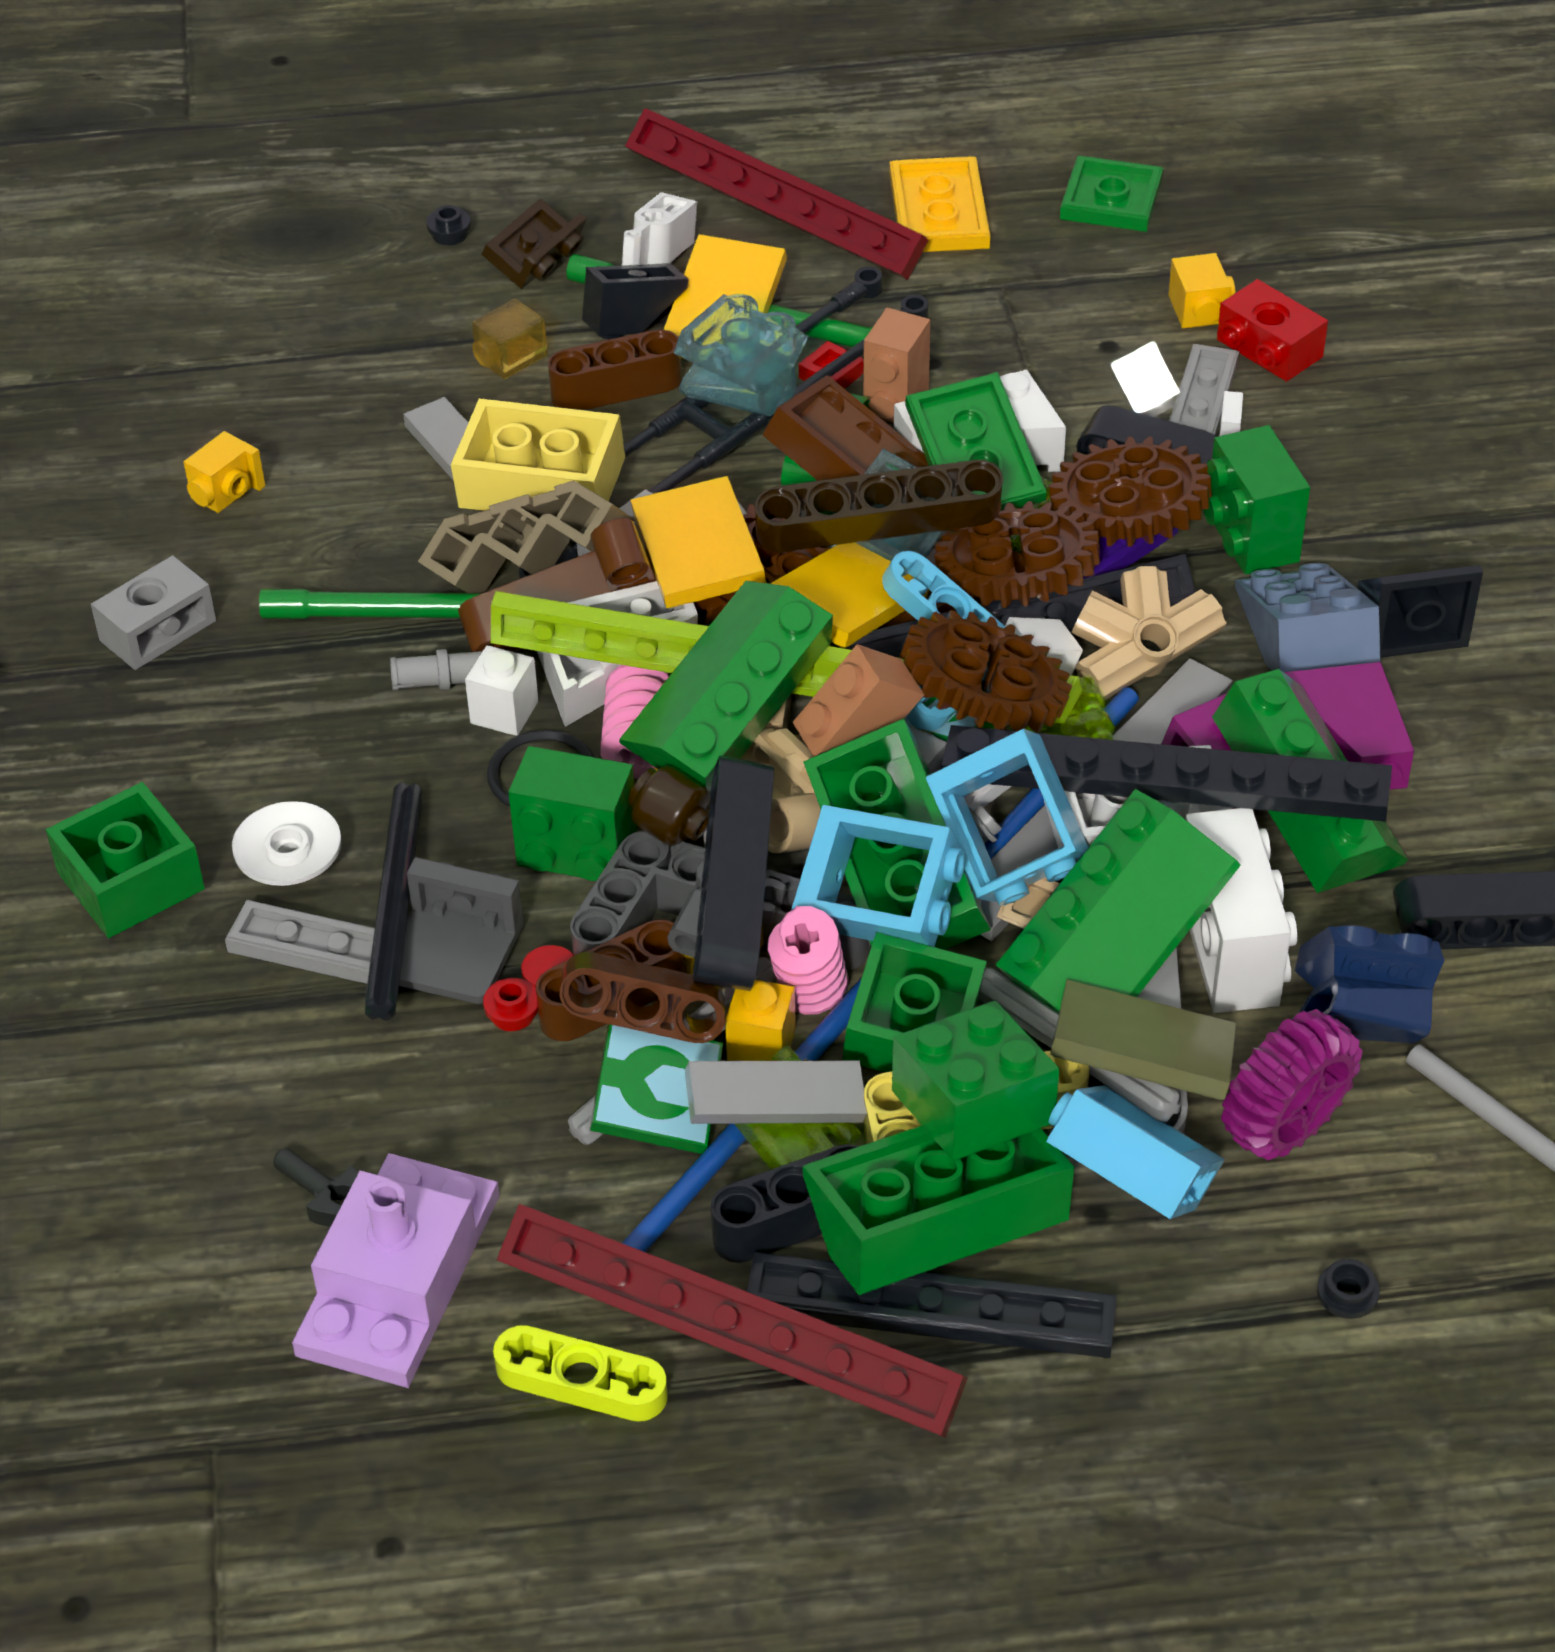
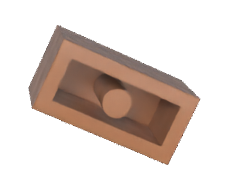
M886 308L864 339V396L870 397L869 409L884 421L894 423V404L904 402L907 395L929 390L930 319Z
M857 644L797 716L793 724L815 757L905 718L925 694L902 659Z

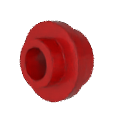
M506 978L495 982L486 990L483 997L486 1016L496 1027L505 1031H518L526 1028L532 1023L538 1012L536 987L520 978Z

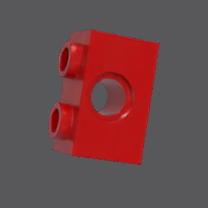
M1256 279L1220 303L1217 340L1231 349L1239 351L1241 355L1287 382L1323 358L1328 320Z

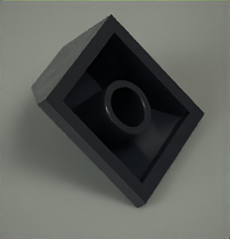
M1475 565L1359 580L1357 589L1379 606L1380 658L1468 647L1483 576L1481 566Z

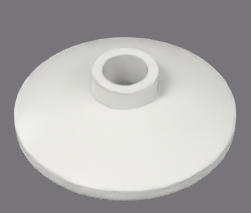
M297 801L275 803L255 811L239 825L232 841L233 856L239 869L255 881L277 886L302 883L320 875L332 865L341 848L340 829L333 816L316 805Z

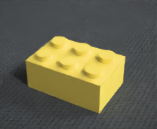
M479 398L451 463L458 507L486 511L490 509L489 505L526 494L533 497L555 490L554 486L573 480L609 502L625 460L620 415Z

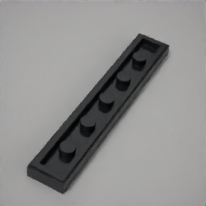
M754 1252L747 1292L832 1325L1102 1358L1111 1357L1117 1295L923 1272L858 1295L833 1261Z

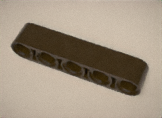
M970 460L768 488L759 494L755 501L756 538L764 549L772 552H788L985 525L997 518L1000 512L1003 475L994 463L986 460ZM973 491H983V492H985L986 494L978 495V494H974V493H972V492H973ZM929 497V498H934V499H936V500H935V501H924V500H922V498ZM882 504L887 507L874 508L871 505ZM833 511L836 512V514L824 515L820 512ZM777 517L784 518L786 520L781 522H774L770 519Z

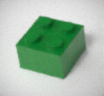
M1270 425L1214 437L1212 459H1209L1207 462L1208 475L1211 476L1212 497H1209V509H1203L1207 523L1210 526L1214 525L1221 535L1227 555L1235 558L1245 575L1257 570L1272 569L1300 562L1310 486Z
M528 746L508 791L517 866L597 881L621 842L627 836L638 832L637 825L631 817L632 806L628 803L630 792L634 787L633 764Z
M143 781L45 829L57 873L108 939L205 890L194 843Z
M876 932L846 1027L842 1061H860V1066L885 1073L892 1072L893 1036L977 1007L987 961Z
M996 1000L893 1036L892 1092L952 1161L1051 1125L1048 1121L1057 1104L1059 1067Z

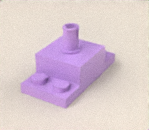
M388 1153L378 1175L359 1171L311 1264L317 1295L292 1342L295 1357L409 1388L500 1196L498 1182Z

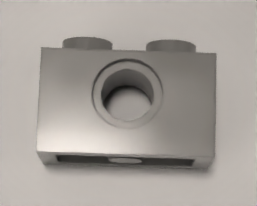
M173 555L91 603L99 641L134 670H137L216 621L209 584Z

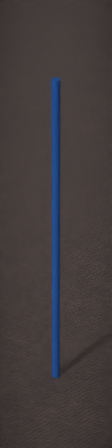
M1128 687L1121 689L1079 737L1105 739L1139 701L1137 693ZM1032 788L999 824L1002 830L995 835L997 838L995 843L989 840L984 844L990 859L1045 805L1040 789ZM862 977L786 1061H817L847 1027ZM730 1123L622 1243L646 1252L761 1123Z

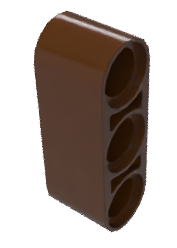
M652 330L555 352L548 360L552 404L558 408L587 410L676 389L682 381L680 338L668 330Z
M653 920L586 951L686 973L685 955L673 951L668 944L667 937L674 923L667 920ZM567 961L548 969L541 974L536 982L540 1027L547 1037L556 1041H571L606 1025V1023L577 1017L570 1014L563 1007L560 999V984L562 971ZM590 975L578 976L571 982L572 986L582 994H593L602 988L598 979ZM638 988L628 994L629 1000L639 1007H643L658 999L657 994L648 988Z
M582 952L574 955L566 962L562 971L560 984L561 1002L570 1014L580 1018L691 1043H706L714 1040L721 1033L725 1025V997L722 989L715 985L693 982L692 974L594 952ZM590 975L598 979L602 988L593 994H582L572 986L571 982L578 976ZM638 988H648L657 994L658 1000L648 1007H639L629 1000L628 994ZM697 1000L710 1003L715 1011L708 1018L694 1019L685 1013L684 1008L689 1003Z

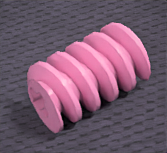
M620 665L610 673L606 680L600 755L602 759L633 764L634 778L639 779L645 771L650 768L655 769V767L621 745L619 739L668 679L669 675L667 672Z
M797 906L788 912L783 920L774 927L768 940V953L777 984L795 986V1011L804 1015L820 1014L832 1009L842 999L849 983L848 972L834 920L820 909L812 906Z

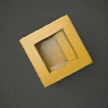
M225 431L183 461L188 482L187 490L190 497L198 505L208 507L217 513L240 498L249 489L254 488L260 491L265 487L259 449Z

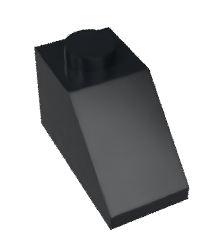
M671 263L586 267L582 320L599 337L607 340L624 337L625 334L642 333L688 288V278Z

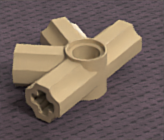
M1139 566L1134 570L1123 572L1120 578L1123 605L1092 590L1071 632L1101 647V649L1080 660L1075 667L1081 686L1089 698H1094L1099 703H1102L1120 692L1124 687L1132 685L1143 677L1158 675L1165 669L1168 662L1222 631L1227 623L1222 613V607L1215 597L1200 589L1170 607L1166 571L1157 569V566ZM1141 641H1152L1159 646L1161 651L1153 652L1148 650Z

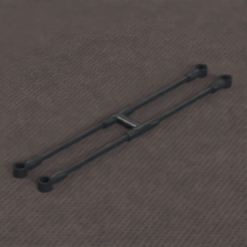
M869 266L858 269L855 273V281L832 296L827 305L718 380H710L698 388V390L692 392L660 416L650 421L648 428L624 444L625 458L653 438H661L685 420L714 439L697 451L691 461L648 491L655 494L670 490L700 468H708L766 427L768 420L773 417L780 405L826 375L829 377L833 376L864 354L863 339L762 411L756 410L733 427H729L703 410L704 407L722 395V390L835 312H843L862 298L870 299L879 296L883 290L881 271ZM921 295L906 296L901 301V309L899 311L929 318L928 300ZM576 542L566 545L555 565L577 557ZM519 568L520 579L532 575L523 568Z

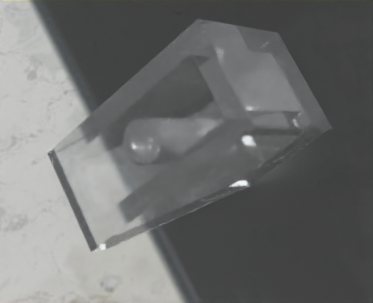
M1152 341L1111 363L1135 412L1143 413L1147 411L1148 415L1156 417L1176 406L1172 397L1180 394L1181 391L1156 342Z

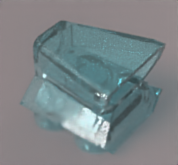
M723 294L680 332L674 354L694 364L682 379L679 392L690 398L765 416H772L777 408L790 400L795 393V363L808 336L799 329H796L794 318L787 313L770 312L765 314L758 310L756 300L749 295L733 294L727 296Z

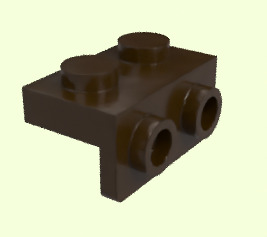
M540 198L485 245L481 255L522 290L535 278L539 281L545 279L553 270L557 259L562 254L568 258L579 248L584 240L580 233L587 218L579 213L570 222H567Z

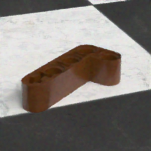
M627 518L607 521L595 528L590 534L594 551L466 600L458 608V615L471 652L483 651L486 645L511 652L522 649L491 643V603L495 591L568 603L656 581L634 522Z

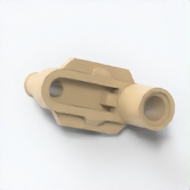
M764 728L740 758L742 760L774 765L768 851L771 853L810 849L821 812L803 761L814 756L801 735H793L787 728L778 730Z

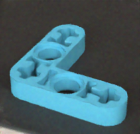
M912 551L898 553L882 575V584L888 595L918 621L920 617L930 620L933 612L939 613L936 608V603L939 602L948 603L953 606L963 619H967L969 612H973L982 622H987L990 616L994 617L919 553ZM908 573L911 576H913L914 579H911L908 582L903 578V576H905ZM929 589L932 593L929 596V598L926 599L923 596ZM995 618L997 626L1005 628V626ZM988 652V653H989V660H988V663H987L986 671H985V673H984V675H983V678H982L981 686H982V684H983V682H984V680H985V674H986L987 669H988L989 664H990V656H991L990 652ZM922 697L906 716L908 721L918 729L925 731L937 730L956 713V710L951 707L939 710L936 708V705L929 709L923 704L929 698Z

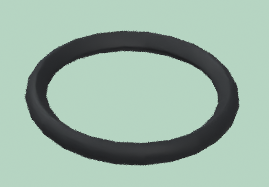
M554 730L530 731L506 741L495 751L487 769L488 784L492 793L500 802L510 807L509 794L502 788L498 780V769L500 763L509 752L522 744L532 741H558L570 745L583 756L596 758L582 740L571 734Z

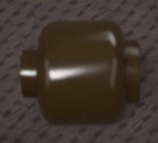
M669 765L663 766L658 770L650 768L641 775L632 788L628 803L632 806L631 817L633 822L663 844L672 847L682 841L684 842L688 838L696 841L707 829L709 791L703 784L677 767Z

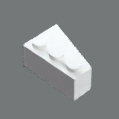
M1027 369L1000 376L1035 464L1047 465L1048 472L1060 471V463L1064 462L1066 426ZM905 401L894 404V430L923 453L905 407Z
M657 581L568 602L697 624L698 613L693 602L666 609ZM537 651L565 727L604 705L606 680L610 673L620 666L619 664Z

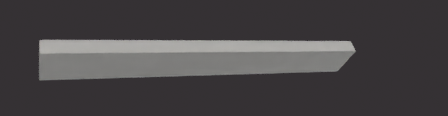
M1189 658L1109 740L1161 744L1173 716L1228 693L1233 685V680ZM1045 805L991 859L998 877L1017 869V866L1021 867L1058 849ZM980 899L991 927L990 931L981 935L993 941L1009 923L996 918L1001 907L997 901L992 902Z

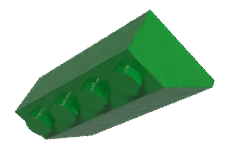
M745 581L619 739L620 744L657 769L669 765L677 767L703 784L710 794L718 756L737 759L743 756L832 642L833 615L789 586Z
M1280 669L1235 681L1212 716L1232 751L1348 761L1303 687ZM1268 811L1317 893L1403 866L1408 861L1407 856L1386 822Z
M904 718L803 761L820 809H822V805L946 827L926 780V777L931 775L920 745ZM855 837L844 874L856 906L858 908L910 917L929 850ZM964 870L958 883L953 882L947 901L951 907L950 921L945 934L937 936L936 948L945 950L991 930L980 899L976 898Z
M1135 789L996 963V966L1011 981L1058 1012L1067 979L1137 997L1241 865L1235 858L1173 809Z
M919 1126L803 1165V1177L829 1257L857 1294L861 1295L1068 1221L1074 1166L1059 1149L1046 1142L1048 1136L1041 1128L952 1161L924 1127Z

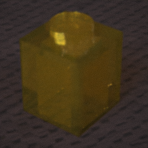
M516 298L472 321L474 337L472 349L475 358L483 367L490 368L504 380L548 356L544 318Z

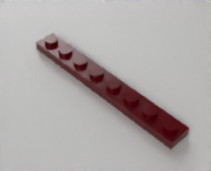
M644 108L625 144L627 149L639 156L906 280L909 279L929 241L924 235L646 108Z
M519 1204L496 1259L519 1270L945 1438L968 1379L956 1372L522 1204Z

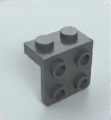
M415 857L407 871L412 911L406 924L399 986L474 1004L483 1003L486 990L497 981L524 925L519 880L506 878L499 874H488L456 867L445 862H434Z

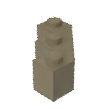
M573 480L554 486L555 490L533 497L526 494L489 505L490 509L469 516L463 513L444 519L418 562L467 593H485L506 558L527 572L534 574L554 566L570 539L591 552L594 551L590 534L595 528L613 519L627 518L633 522L635 519Z

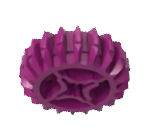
M1317 1009L1310 1012L1302 1011L1296 1014L1292 1020L1286 1019L1282 1021L1278 1030L1274 1033L1268 1032L1265 1041L1258 1048L1252 1049V1055L1245 1063L1240 1065L1238 1076L1230 1082V1092L1222 1103L1224 1109L1221 1120L1225 1124V1129L1234 1136L1233 1140L1246 1151L1250 1150L1256 1156L1263 1157L1267 1161L1277 1156L1284 1157L1288 1155L1295 1146L1302 1147L1308 1137L1311 1135L1316 1136L1318 1129L1326 1121H1330V1116L1335 1109L1343 1105L1342 1099L1346 1092L1353 1088L1354 1082L1352 1079L1359 1073L1361 1066L1359 1061L1361 1060L1363 1050L1359 1047L1360 1041L1338 1019H1334Z

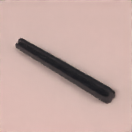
M400 782L393 790L365 996V1014L372 1020L381 1018L387 1021L396 1013L410 900L407 871L415 858L422 804V789L416 783L407 785L404 782Z

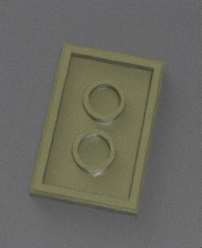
M1067 979L1062 994L1050 1055L1214 1099L1225 1100L1230 1084L1236 1023Z

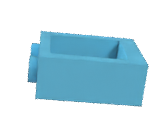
M1021 729L926 777L946 827L951 828L962 849L965 851L964 870L977 899L997 901L999 906L1018 901L1030 893L1027 886L1045 877L1048 882H1055L1065 878L1089 848L1041 736L1037 733ZM1029 764L1064 846L998 877L964 796Z
M822 805L792 910L797 906H812L824 911L834 920L839 935L873 941L875 933L879 932L935 947L937 936L944 935L949 925L951 907L947 901L953 882L958 883L963 875L966 858L965 851L950 827ZM855 837L929 850L910 917L836 903Z
M1105 1085L1076 1089L1073 1095L1068 1092L1065 1093L1056 1104L1048 1121L1049 1124L1054 1126V1129L1046 1142L1169 1219L1196 1210L1225 1160L1167 1123L1156 1120Z

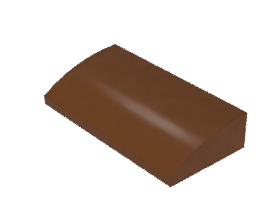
M828 375L780 405L762 436L817 481L929 466L925 455ZM929 497L922 498V500H924V501H935V500H936V499H934V498H929ZM882 504L871 505L874 508L887 507ZM942 531L888 539L902 551L913 552L932 541Z

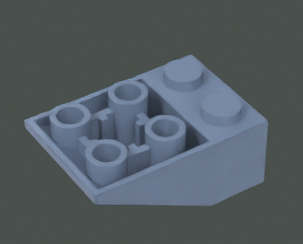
M1304 564L1299 567V572L1284 574L1273 569L1257 570L1250 574L1251 578L1235 580L1236 591L1264 662L1272 671L1280 669L1282 672L1380 662L1379 606L1328 564Z

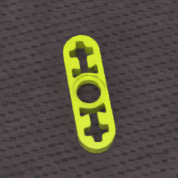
M525 1325L507 1329L497 1338L494 1344L493 1352L497 1375L501 1382L510 1388L631 1421L650 1420L659 1415L666 1406L668 1398L666 1374L662 1366L651 1358ZM524 1351L532 1352L533 1358L525 1357L521 1365L513 1364L512 1357L520 1358ZM575 1363H588L598 1370L596 1376L591 1381L583 1384L571 1383L563 1376L565 1370ZM545 1366L552 1368L551 1374H546ZM614 1372L616 1380H610V1389L607 1390L609 1386V1373ZM639 1382L649 1383V1389H642L638 1396L629 1395V1389H635Z

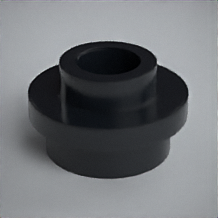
M444 205L429 214L426 220L427 230L435 242L441 245H456L467 238L468 231L471 228V218L468 212L453 205Z
M1342 1259L1334 1262L1322 1272L1317 1286V1295L1323 1307L1330 1313L1347 1319L1361 1318L1372 1312L1378 1303L1380 1293L1378 1281L1372 1270L1366 1264L1354 1259ZM1341 1290H1349L1355 1294H1346L1341 1292Z

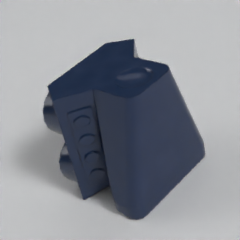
M1329 926L1300 947L1294 971L1314 989L1299 1013L1317 1009L1342 1022L1358 1040L1415 1043L1428 1036L1431 1030L1433 987L1444 963L1440 944L1427 936L1418 934L1388 935L1378 933L1374 929L1363 926Z

